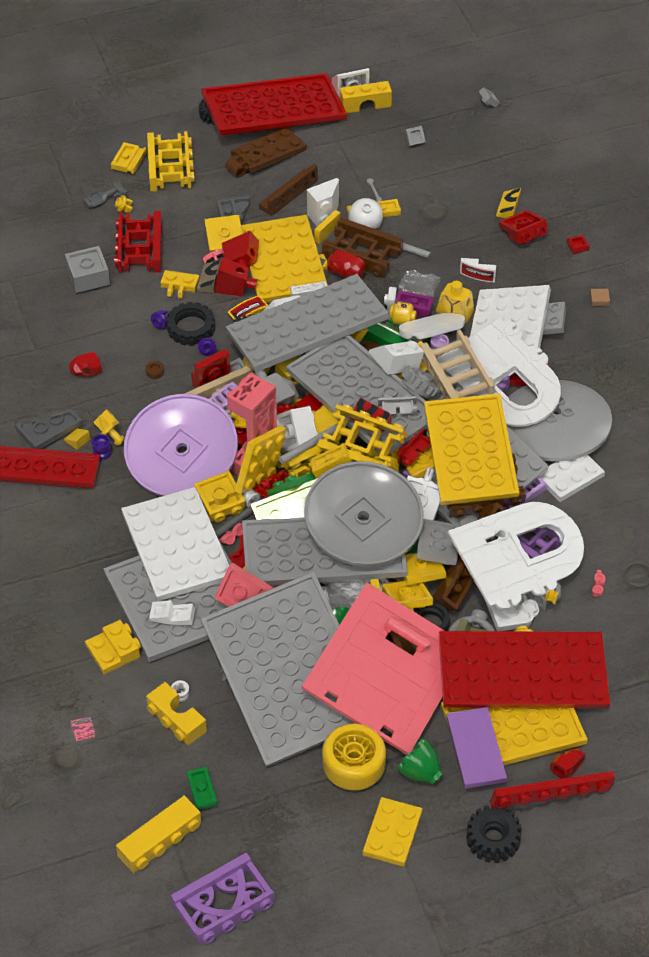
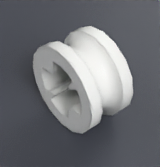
M253 488L243 494L247 507L261 498V495L256 493Z
M185 681L174 682L171 687L176 692L179 689H183L181 693H178L179 702L188 699L190 694L189 685Z

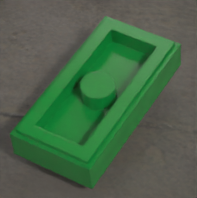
M203 767L186 771L195 807L198 810L217 806V799L208 768Z

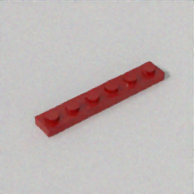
M613 771L498 788L494 789L489 802L492 808H507L511 805H526L536 801L545 802L555 798L565 799L574 795L584 796L593 792L603 793L610 790L615 776Z

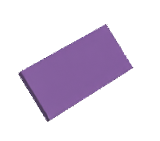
M488 707L447 713L446 718L464 788L507 782Z

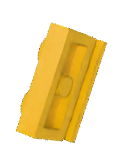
M124 142L111 162V169L126 173L130 171L134 174L147 153L146 147L139 148L138 145Z

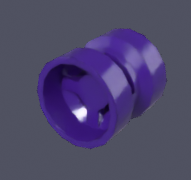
M105 434L94 436L91 440L93 454H100L101 461L107 460L112 454L110 438Z

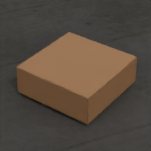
M608 289L590 290L592 306H610Z

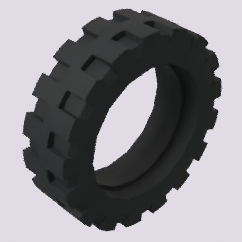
M187 302V304L181 303L178 307H173L166 319L169 337L173 338L174 342H179L184 346L186 344L194 346L201 339L212 337L215 331V319L212 310L198 302L196 304L192 302ZM187 317H197L205 322L203 327L194 331H185L176 326L180 320Z

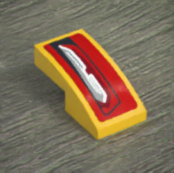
M258 295L236 305L228 313L233 320H237L239 316L243 318V315L249 317V315L261 313L268 305Z

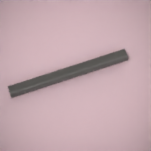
M262 497V498H260L259 500H257L256 502H258V501H260V500H263V499H266V498H265V497ZM251 505L216 529L215 534L217 537H220L254 513Z

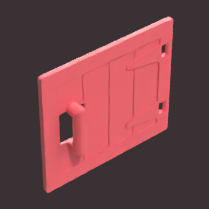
M366 583L301 689L356 724L372 728L385 742L407 755L412 751L443 697L438 635L439 631L444 630L369 583ZM392 630L418 646L414 655L412 656L385 639L387 634ZM328 692L338 699L336 702H333L325 697V694ZM382 727L392 732V736L389 737L381 732Z

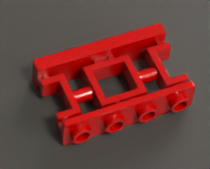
M154 211V216H151V213H147V220H131L130 214H126V217H123V212H119V219H116V229H119V231H115V239L118 242L115 243V254H118V256H114V264L118 266V272L122 273V268H125V271H129V264H146L147 270L154 268V273H161V211ZM124 224L127 226L126 236H124ZM151 224H154L153 235H151L150 231ZM147 239L146 244H130V240ZM151 248H153V260H150ZM123 249H126L125 261H123Z

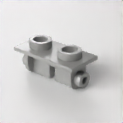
M405 394L401 397L386 395L378 398V406L391 415H396V408H400V415L417 412V405H413L417 404V396Z

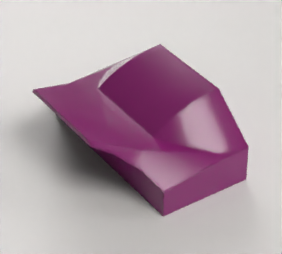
M399 291L395 303L397 301L411 303L414 310L417 311L416 317L422 318L430 314L434 297Z

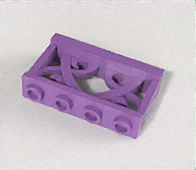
M247 853L170 895L173 909L179 914L199 946L212 942L216 936L223 932L231 931L235 925L242 921L250 920L254 914L261 910L269 909L275 902L273 890L270 889L253 865ZM248 872L254 881L245 883L244 874ZM233 881L232 886L234 887L226 886L227 883ZM251 887L261 890L262 895L251 900L250 896L256 895V892L252 890L246 891V889ZM220 889L228 893L238 892L232 909L223 910L210 907L214 900L215 890ZM207 895V896L209 897V899H208V901L203 905V903L205 902V900H202L201 898H203V897H205V896ZM189 906L196 911L192 918L185 910V907ZM201 914L204 915L202 919L203 925L206 921L211 922L210 925L203 929L196 925V921Z

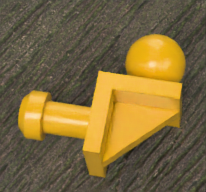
M106 409L94 421V424L102 431L101 434H109L114 439L116 446H120L125 441L123 435L120 436L114 429L119 422Z

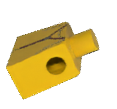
M460 281L448 283L440 295L436 312L461 314L465 317V323L467 324L474 313L471 290L463 288Z

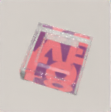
M91 716L70 721L75 742L96 737Z

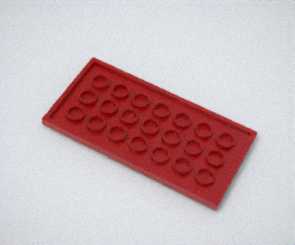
M327 73L201 89V94L219 136L347 119V112Z
M439 631L443 708L610 707L602 632Z

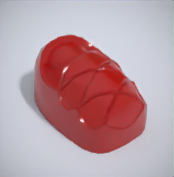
M336 250L327 259L326 267L328 272L338 274L343 278L356 274L361 278L366 270V264L361 258L345 251Z

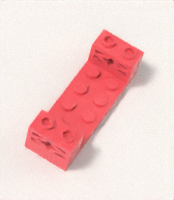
M253 373L243 378L239 385L227 395L228 410L246 419L247 441L237 452L236 459L231 468V472L238 476L248 442L277 427L276 386Z

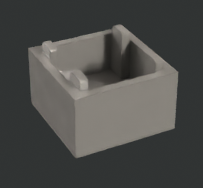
M99 246L65 254L67 271L76 293L110 285L109 271Z

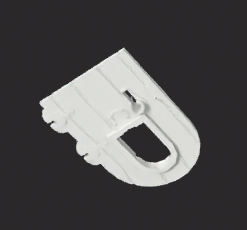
M499 318L469 337L470 346L488 377H492L495 383L493 394H501L506 425L525 427L537 424L551 415L559 404L561 386L558 377L547 365L548 356L542 353V350L537 346H527L521 340L523 338L522 330L519 327L515 329L517 325L514 322H503ZM457 348L444 353L437 358L438 363H444L460 357L464 353L461 348ZM465 362L444 371L452 377L468 371L472 367L469 362ZM516 373L536 393L537 399L527 406L517 405L509 401V398L496 385L503 378ZM476 375L457 384L464 390L481 382ZM484 389V390H482V391H479V392H477V393L471 394V395H469V396L471 397V396H480V395H488V394H487L486 390Z
M542 502L524 503L447 532L488 606L492 607L495 605L501 610L518 605L521 601V595L530 591L534 595L542 596L546 594V590H554L557 586L556 581L571 575L580 565L583 558V538L572 518L559 508ZM547 527L554 530L559 536L561 546L558 549L532 559L529 558L528 554L521 547L520 540L517 537L536 528ZM495 536H498L497 540L491 541L489 543L486 542V540H492Z

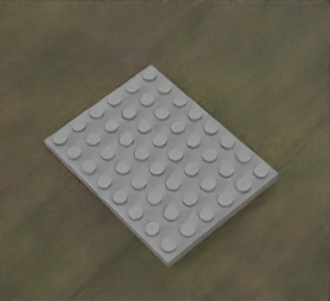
M314 572L201 618L203 627L266 768L323 744L327 736L342 725L356 724L301 689L339 627L338 621ZM328 692L325 694V697L333 702H336L338 699Z

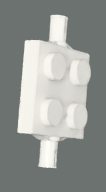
M427 468L424 478H415L409 475L407 477V480L416 489L421 499L423 519L435 520L440 505L438 486L431 481L435 471L432 468Z

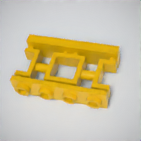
M184 131V136H181V133H179L178 139L161 140V135L154 137V132L147 133L150 191H157V186L164 188V182L181 181V187H184V184H188V188H191V182H194V172H190V170H193V160L189 159H193L192 149H189V147H192L191 137H188V132ZM182 143H185L186 153L182 154ZM155 145H158V155H155ZM179 158V162H162V159ZM183 166L187 167V177H184ZM156 168L160 170V178H157Z
M336 404V412L332 415L335 419L339 420L333 436L324 433L323 440L319 439L317 446L323 452L337 447L338 445L333 443L338 444L341 436L344 435L348 437L345 445L351 449L348 452L352 462H373L391 468L394 465V460L387 456L394 441L403 444V439L407 438L408 434L405 432L404 427L397 423L393 425L388 424L387 420L381 417L372 418L369 413L362 410L360 412L353 411L354 408L349 405L343 404V406ZM346 416L356 419L351 430L345 428L349 421ZM378 428L391 432L385 442L379 441L382 432ZM360 429L373 433L366 449L354 444ZM375 447L379 448L381 452L378 458L384 463L367 456L371 457Z

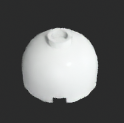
M370 198L356 200L349 210L348 220L377 229L381 226L383 220L382 208L375 200Z

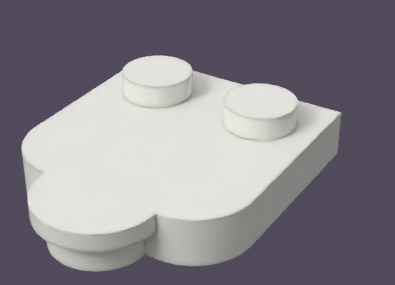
M525 594L521 595V601L518 605L511 606L506 610L498 609L495 605L489 607L487 604L497 631L513 630L518 626L529 627L533 622V618L539 613L537 602L527 599Z

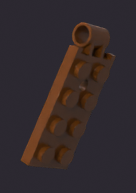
M286 127L230 150L233 157L227 160L225 167L236 178H240L245 174L246 169L253 173L306 151L307 145Z

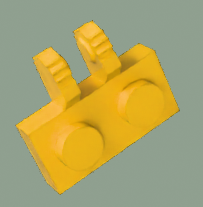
M165 270L160 282L161 288H168V297H172L174 290H178V298L183 299L185 291L196 292L199 275Z

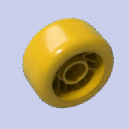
M346 724L336 728L327 736L323 744L322 765L325 775L333 784L345 790L358 791L371 787L381 778L385 770L386 748L383 739L375 730L362 724Z

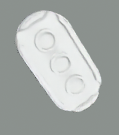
M440 313L409 321L399 326V335L406 339H412V336H416V339L433 337L461 329L465 324V317L455 313Z

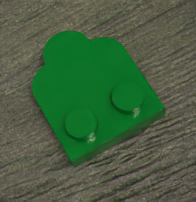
M313 472L300 477H296V475L285 478V483L282 480L272 484L274 488L267 491L268 496L271 497L315 480L316 476Z

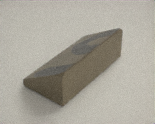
M221 260L204 264L197 286L198 292H215Z

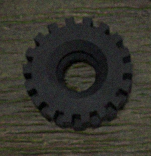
M489 805L484 806L483 811L481 808L477 809L476 815L473 813L467 824L466 839L468 847H471V853L475 854L477 852V858L481 860L482 857H485V862L490 863V859H494V863H499L501 858L505 862L508 860V855L512 858L515 855V850L518 851L522 831L521 824L519 825V818H514L515 813L513 811L507 813V808L490 809ZM489 830H497L502 834V838L491 840L486 837L485 833Z

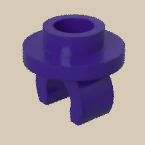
M159 310L151 315L153 326L158 329L166 327L167 320L164 316L168 311Z
M203 338L198 343V350L203 355H211L216 350V343L211 338Z

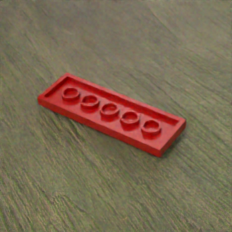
M0 446V481L94 489L100 463V454Z

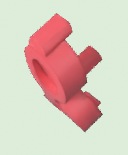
M223 249L215 250L204 256L202 259L204 264L211 258L217 261V256L224 254Z
M242 523L236 524L232 532L227 531L219 539L220 543L233 544L236 539L235 536L243 535Z
M597 570L594 578L595 585L592 589L593 597L602 596L604 591L602 586L605 585V575L602 574L601 570Z

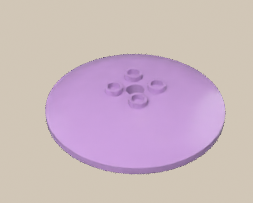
M193 394L170 395L146 406L133 419L124 441L125 461L131 475L143 488L159 496L193 488L194 483L230 471L238 450L237 432L228 413L212 400ZM185 446L187 450L184 453L177 452L178 448Z

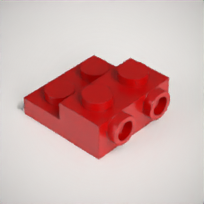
M529 210L522 211L498 222L499 228L508 232L509 239L517 244L528 243L531 239L544 236L548 232L546 219Z
M226 349L194 364L195 371L191 372L194 388L196 389L231 373L230 353Z

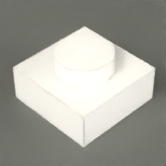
M389 287V293L385 294L384 305H387L388 312H390L391 305H394L396 301V287Z

